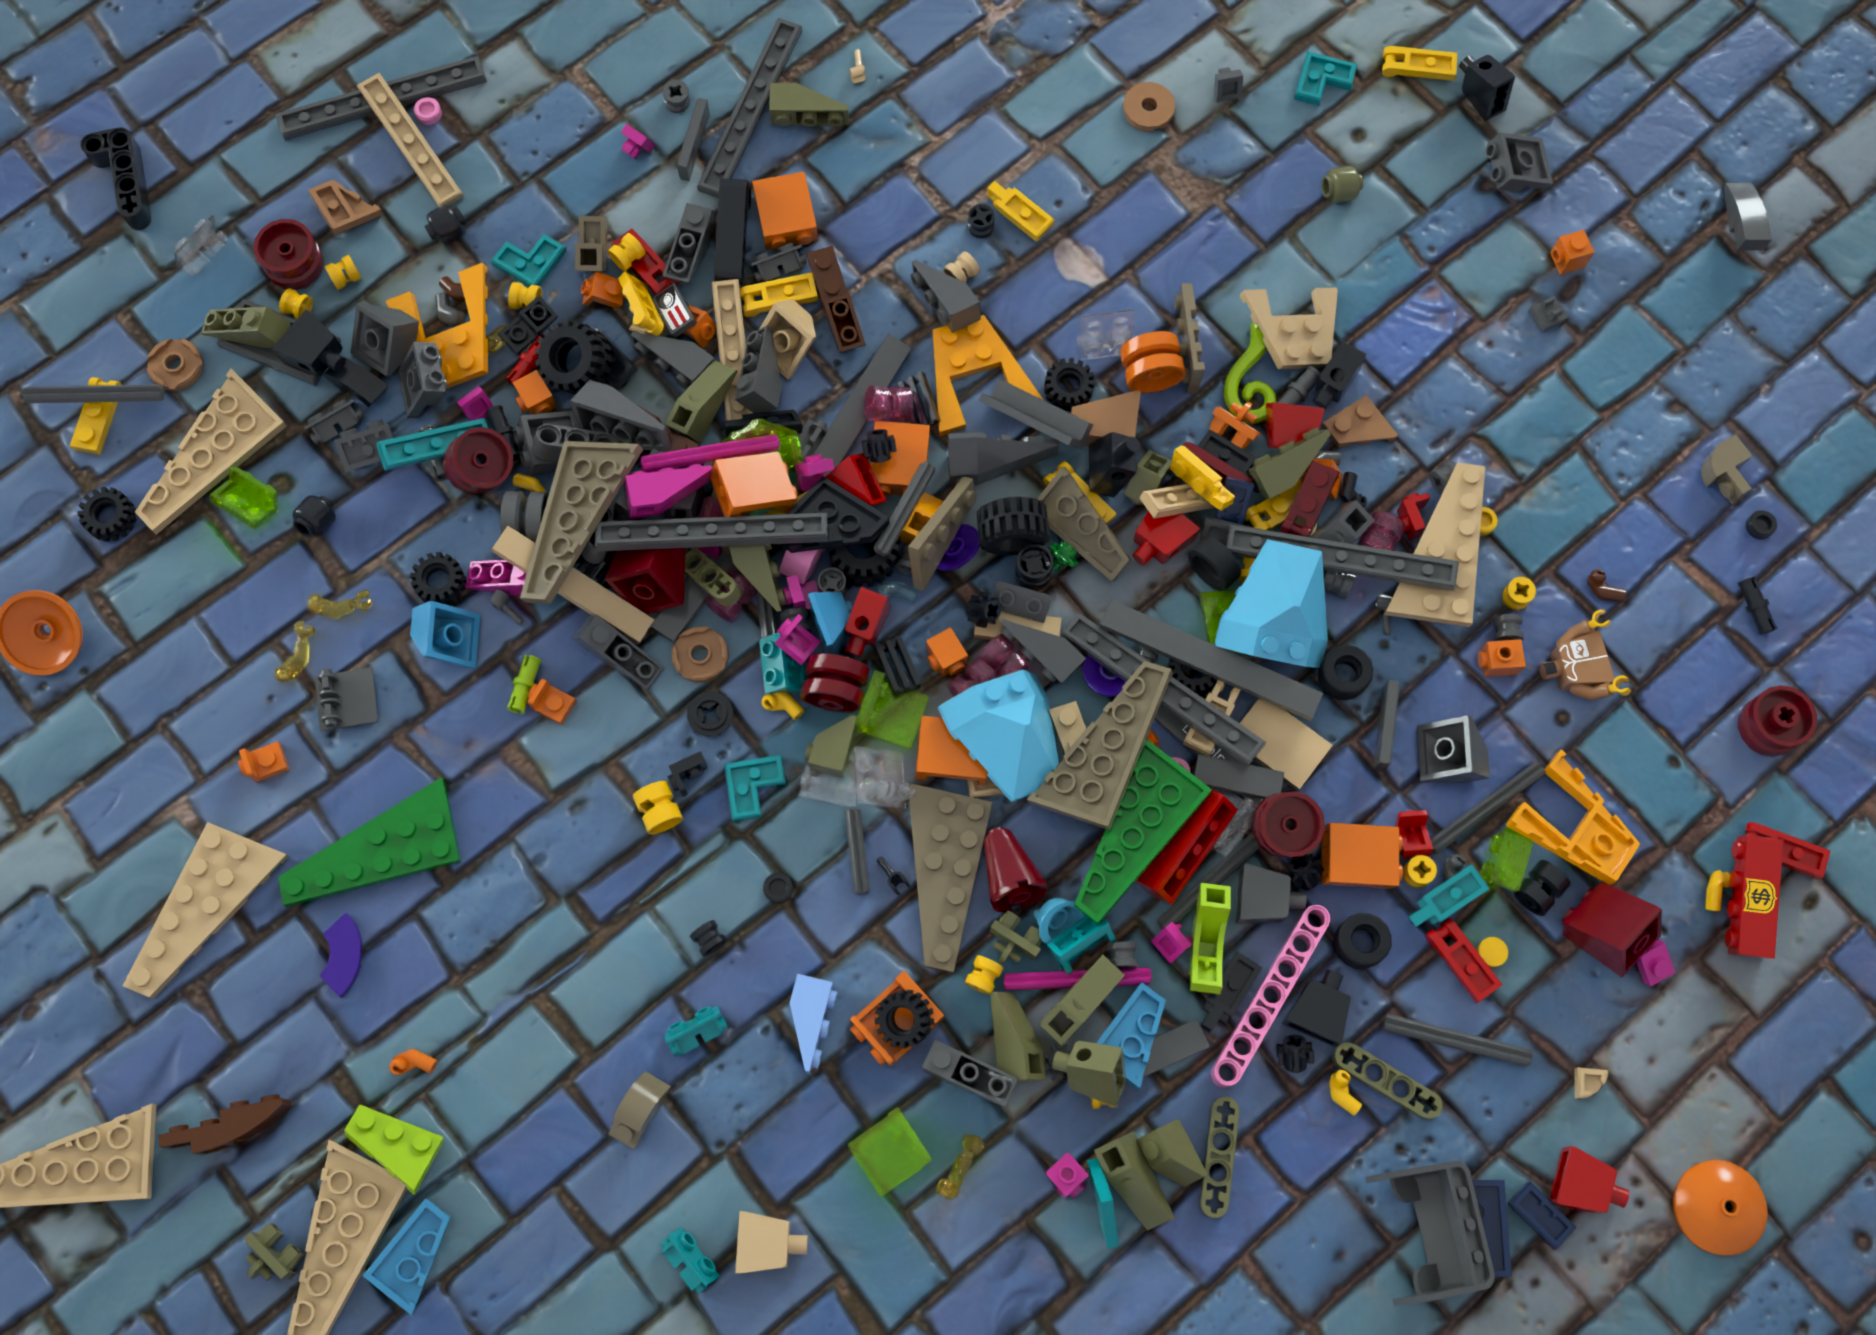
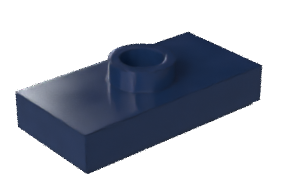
M1226 477L1224 487L1235 496L1233 504L1223 511L1218 509L1215 518L1243 525L1254 483Z
M1530 1181L1526 1182L1507 1203L1553 1250H1557L1577 1228Z

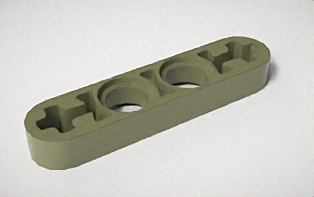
M696 547L685 548V574L721 605L730 606L735 604L740 599L742 593L741 588L734 579ZM701 560L696 568L689 569L693 561ZM717 573L714 580L705 583L708 575ZM724 586L729 592H722L720 588Z
M1347 1042L1334 1049L1332 1061L1339 1070H1345L1352 1078L1418 1118L1430 1120L1441 1113L1443 1108L1442 1100L1435 1092L1359 1046ZM1349 1049L1352 1052L1351 1058L1357 1062L1361 1061L1362 1057L1366 1059L1360 1066L1358 1073L1355 1071V1068L1358 1067L1357 1064L1351 1061L1346 1064L1342 1062L1343 1056L1340 1055V1051L1346 1052ZM1370 1064L1378 1066L1381 1070L1382 1075L1377 1082L1369 1080L1366 1076V1068ZM1395 1081H1403L1407 1085L1408 1094L1406 1097L1399 1098L1394 1094L1392 1087ZM1416 1090L1419 1093L1415 1097L1422 1101L1429 1098L1432 1100L1431 1106L1434 1108V1111L1423 1112L1424 1106L1418 1101H1413L1412 1105L1408 1103L1414 1097Z
M1228 1096L1216 1099L1211 1105L1203 1164L1208 1175L1203 1177L1201 1181L1199 1208L1206 1217L1211 1219L1223 1216L1229 1207L1240 1112L1237 1102ZM1224 1102L1228 1103V1109L1233 1111V1114L1226 1117L1225 1125H1232L1231 1130L1225 1127L1214 1128V1123L1220 1124L1222 1121V1113L1217 1112V1107L1223 1106ZM1217 1133H1223L1229 1138V1147L1224 1151L1216 1149L1213 1145V1137ZM1213 1164H1220L1224 1167L1226 1176L1223 1181L1216 1182L1211 1179L1209 1169ZM1207 1184L1213 1187L1224 1186V1193L1217 1191L1216 1199L1222 1203V1207L1216 1209L1215 1213L1211 1212V1207L1206 1206V1200H1210L1213 1197V1190H1207Z

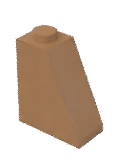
M1132 391L1072 407L1071 414L1093 424L1084 446H1089L1110 432L1135 437L1141 391Z

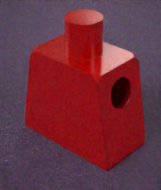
M1277 402L1266 403L1268 448L1278 449L1290 441H1294L1295 444L1302 441L1304 433L1316 427L1319 429L1325 408Z
M864 453L848 456L834 468L835 470H832L825 476V478L870 506H876L887 501L867 457H864Z
M1148 511L1135 532L1133 540L1140 547L1132 556L1142 566H1145L1152 557L1161 564H1165L1197 539L1200 528L1183 514L1153 518Z
M863 587L860 588L844 630L847 636L850 637L845 652L861 658L866 644L871 646L876 644L892 607L888 597ZM869 624L866 630H859L861 625Z
M1574 1146L1562 1148L1549 1200L1556 1207L1601 1214L1607 1213L1610 1203L1624 1208L1629 1199V1190L1615 1185L1616 1169Z

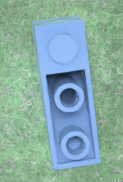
M797 974L790 1007L806 1074L811 1075L812 1069H818L822 1051L817 1049L820 1038L826 1039L830 1021L825 1019L828 1008L833 1009L835 1006L837 991H833V982Z

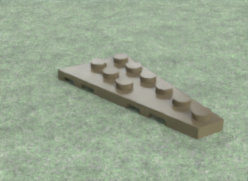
M564 441L520 595L523 601L551 604L625 481L626 475L629 474L643 451L639 444Z
M1144 661L1122 686L1123 690L1112 703L1109 702L1105 706L1103 713L1095 723L1092 722L1065 753L1061 763L1053 772L1050 771L1039 789L1035 793L1032 792L1026 799L1028 803L1110 830L1172 677V669Z
M907 783L924 967L954 974L992 802Z

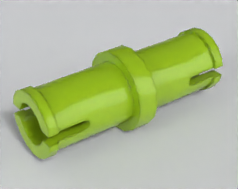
M524 655L518 677H515L512 683L514 689L506 708L510 712L519 714V712L520 714L525 713L528 693L535 684L534 681L542 662L538 657Z

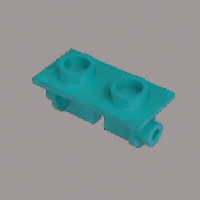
M711 1006L704 1007L694 1014L695 1018L685 1023L684 1021L676 1022L667 1029L668 1032L664 1034L665 1042L668 1044L673 1041L669 1048L674 1056L678 1054L682 1056L700 1046L695 1037L699 1033L705 1043L724 1033L723 1030L728 1028V1025L723 1017L717 1019L721 1015L718 1006L713 1008Z
M682 1227L670 1233L660 1244L663 1248L661 1252L675 1269L683 1262L687 1266L679 1275L691 1291L695 1290L700 1294L710 1283L720 1277L715 1270L714 1263L702 1254L696 1246L693 1236L684 1231Z

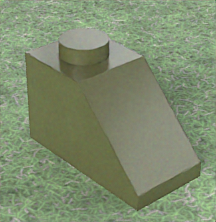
M1148 450L1138 463L1136 474L1131 478L1124 495L1130 497V500L1135 504L1144 505L1139 497L1143 491L1161 488L1170 470L1172 460L1152 450Z
M851 715L815 736L814 744H808L805 754L809 770L840 778L844 777L858 727L857 716Z
M1179 1118L1136 1140L1150 1168L1183 1187L1208 1175Z

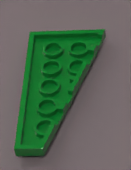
M443 777L439 778L280 875L278 879L283 905L289 907L460 863L461 858L445 779Z

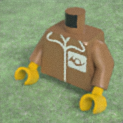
M1597 610L1592 615L1591 621L1586 619L1569 628L1557 640L1556 648L1550 653L1551 661L1540 663L1539 665L1542 679L1557 678L1559 688L1562 691H1570L1573 695L1589 701L1613 696L1614 692L1622 696H1627L1631 693L1630 688L1619 689L1621 683L1629 682L1630 680L1624 675L1614 678L1600 630L1595 631L1596 627L1607 628L1610 626L1611 620H1607L1602 624L1598 623V617L1607 611Z

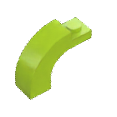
M1208 883L1200 884L1191 935L1192 945L1190 946L1189 957L1190 991L1221 994L1223 945L1226 925L1231 910V886Z

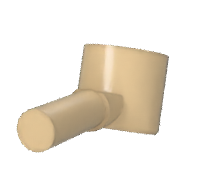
M859 49L855 50L856 67L849 68L853 84L866 80L865 68L861 60V50Z

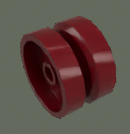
M280 219L270 222L257 234L253 247L254 254L265 274L274 285L283 289L291 288L298 290L309 286L317 280L323 270L324 258L312 233L303 223L294 219Z
M478 427L467 430L453 440L444 452L443 468L446 477L454 487L464 493L480 494L490 491L507 479L513 467V453L510 444L503 435L489 428Z
M820 653L809 656L805 670L809 679L803 681L800 694L801 699L807 704L828 711L842 713L861 711L865 692L860 688L865 687L868 683L869 667L858 660L841 655Z
M1783 685L1766 689L1745 704L1738 715V729L1742 740L1753 751L1770 757L1785 755L1812 737L1817 727V713L1810 699L1796 688Z
M1299 792L1276 793L1268 796L1255 808L1251 820L1252 834L1257 844L1267 853L1278 857L1303 856L1313 851L1322 840L1325 830L1324 815L1318 803L1308 795ZM1288 819H1289V821H1290V824L1287 825V826H1288L1290 829H1287V828H1286V825H1285V824H1286V821H1287Z

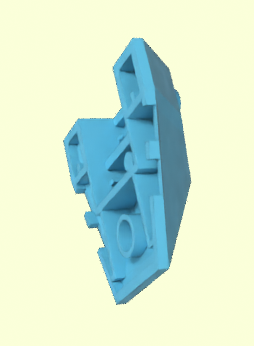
M1267 539L1250 567V573L1242 587L1239 586L1235 593L1236 597L1228 610H1225L1221 616L1214 645L1251 656L1304 667L1320 668L1328 642L1322 551Z
M1020 670L974 685L938 707L951 736L963 743L970 751L969 756L974 761L977 759L989 772L987 776L1011 802L1028 797L1032 792L1035 793L1044 783V778L1050 771L1053 772L1059 765L1052 718L1049 712V699L1035 673Z

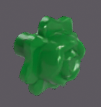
M1068 542L1053 543L1048 547L1054 558V570L1059 571L1063 565L1071 567L1077 565L1078 561L1075 559L1076 550Z

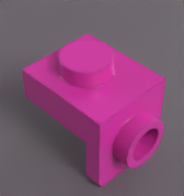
M821 454L805 457V462L794 464L800 491L810 490L822 476L825 477L824 472L835 470L833 459L822 458Z
M798 575L786 577L788 587L783 588L787 605L793 604L794 608L802 607L810 611L808 594L819 592L816 581L812 580L800 584Z
M798 614L793 621L787 618L777 630L781 636L774 644L802 665L821 641L799 624L803 617Z
M1659 939L1637 962L1643 982L1650 987L1675 973L1667 947Z
M1066 1153L1046 1172V1175L1057 1187V1192L1063 1198L1069 1194L1074 1198L1087 1186L1083 1181L1089 1175L1070 1153Z

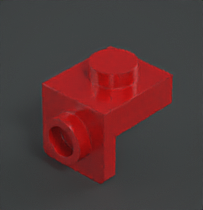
M1413 493L1406 496L1397 509L1399 527L1403 533L1406 532L1408 540L1419 538L1426 528L1419 509L1424 508L1430 500L1428 493L1423 495Z
M1408 810L1398 813L1395 827H1399V835L1402 836L1403 840L1402 858L1432 855L1433 846L1426 827L1428 820L1426 810Z

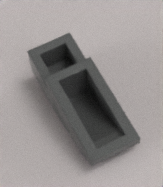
M1725 183L1723 187L1729 231L1735 232L1737 250H1764L1772 241L1766 210L1757 190L1752 183Z

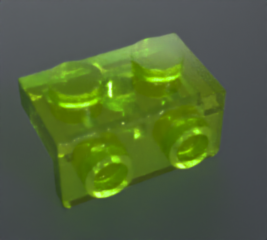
M232 466L229 469V480L210 494L211 503L253 529L258 528L278 512L277 491L270 485H266L254 478L249 472L243 471L236 466Z
M1509 827L1492 836L1488 846L1491 856L1489 862H1484L1480 872V876L1490 888L1488 891L1491 892L1500 886L1514 892L1520 889L1533 847V841Z

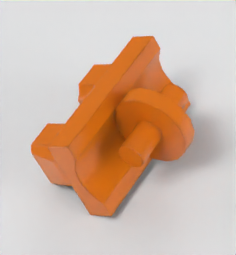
M1235 402L1232 404L1230 409L1238 414L1237 417L1222 407L1216 406L1212 412L1215 416L1209 430L1223 436L1228 427L1232 426L1238 431L1231 442L1243 450L1252 440H1257L1261 435L1259 431L1243 422L1246 419L1253 424L1257 419V416L1249 412L1253 406L1250 402H1246L1243 407Z

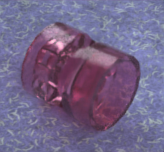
M869 386L864 397V411L868 421L886 422L889 419L890 422H908L913 411L911 389L902 386H891L890 388L887 386Z
M1384 511L1373 512L1372 518L1375 521L1363 532L1357 545L1395 551V542L1400 541L1406 529L1405 524L1398 517Z
M728 569L726 573L741 588L742 594L740 599L733 605L723 606L712 596L708 595L704 602L722 619L734 623L743 611L742 604H749L756 595L757 589L747 578L734 570ZM724 586L720 588L722 592H729Z
M999 634L991 640L977 657V660L988 671H995V678L1020 670L1026 671L1031 664V661L1020 650L1013 651L1014 645L1003 634Z
M976 658L965 668V675L958 674L947 687L953 697L974 685L999 677L987 663Z

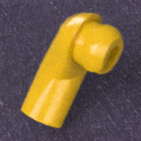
M787 692L766 694L761 699L764 709L770 711L785 710L794 720H797L805 712Z

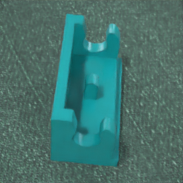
M1085 916L1046 945L1062 971L1065 970L1067 975L1073 972L1069 964L1101 940L1108 939L1110 943L1116 941V938L1105 919L1099 925H1096Z

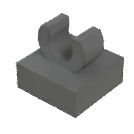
M1229 67L1218 69L1219 74H1215L1214 97L1216 101L1220 102L1242 97L1243 74L1241 70L1231 71Z
M1555 296L1531 306L1528 311L1542 333L1564 323L1568 318Z

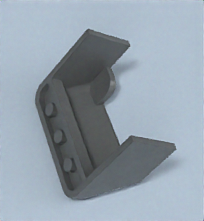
M1452 1161L1365 1177L1366 1183L1390 1179L1393 1194L1399 1201L1404 1203L1414 1201L1428 1265L1420 1266L1414 1272L1413 1283L1416 1294L1393 1299L1394 1306L1439 1300L1485 1290L1493 1285L1495 1273L1473 1181L1468 1167L1463 1162Z

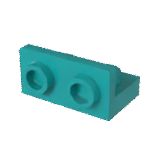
M779 633L760 639L765 693L773 694L779 691H787L801 694L803 681L808 679L805 672L806 660L800 665L774 644L781 636Z

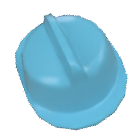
M1063 898L1050 899L1040 909L1034 911V916L1039 926V936L1046 944L1085 917L1075 907V901H1068Z

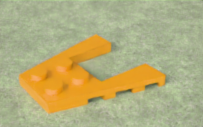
M483 263L458 272L470 321L425 338L413 293L409 291L386 300L388 308L402 310L419 321L416 342L436 344L442 358L441 371L445 376L447 389L488 374V339H486L488 315L485 313V299H488L485 273H488V268Z
M984 315L981 316V320L953 333L948 326L933 329L937 411L941 420L938 423L940 436L966 429V423L951 383L952 380L1001 366L1006 382L1043 400Z
M1561 749L1553 756L1544 769L1545 774L1588 810L1570 838L1567 839L1526 802L1517 807L1505 825L1604 883L1612 885L1619 879L1640 846V843L1616 814L1611 816L1602 805L1604 799L1598 792L1592 793L1583 782V779L1586 777L1577 767L1573 770L1564 759V756L1567 754Z

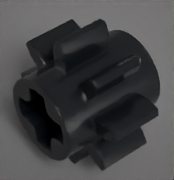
M885 429L870 431L867 433V440H861L864 457L870 456L871 462L874 463L890 460L891 452L897 451L894 435L888 436V432Z
M585 559L582 560L577 567L581 573L605 588L609 585L605 580L610 568L607 563L603 561L593 564Z
M980 591L979 596L971 595V599L966 605L968 621L975 622L976 627L986 628L988 624H996V620L1001 613V607L998 603L999 599L991 597L989 592Z
M1313 854L1293 857L1287 863L1290 871H1287L1285 875L1291 877V883L1294 884L1296 890L1300 888L1304 890L1313 889L1322 881L1319 873L1323 872L1324 868L1319 860H1315Z
M1288 1035L1284 1038L1283 1044L1276 1045L1278 1065H1284V1068L1289 1072H1303L1307 1068V1063H1314L1312 1042H1306V1039L1301 1035Z
M1051 1044V1055L1044 1053V1060H1047L1045 1071L1049 1070L1053 1073L1051 1076L1052 1081L1056 1079L1057 1075H1062L1065 1081L1068 1080L1067 1073L1052 1068L1053 1059L1057 1051L1069 1054L1066 1051L1068 1044H1065L1062 1049H1057L1054 1044Z

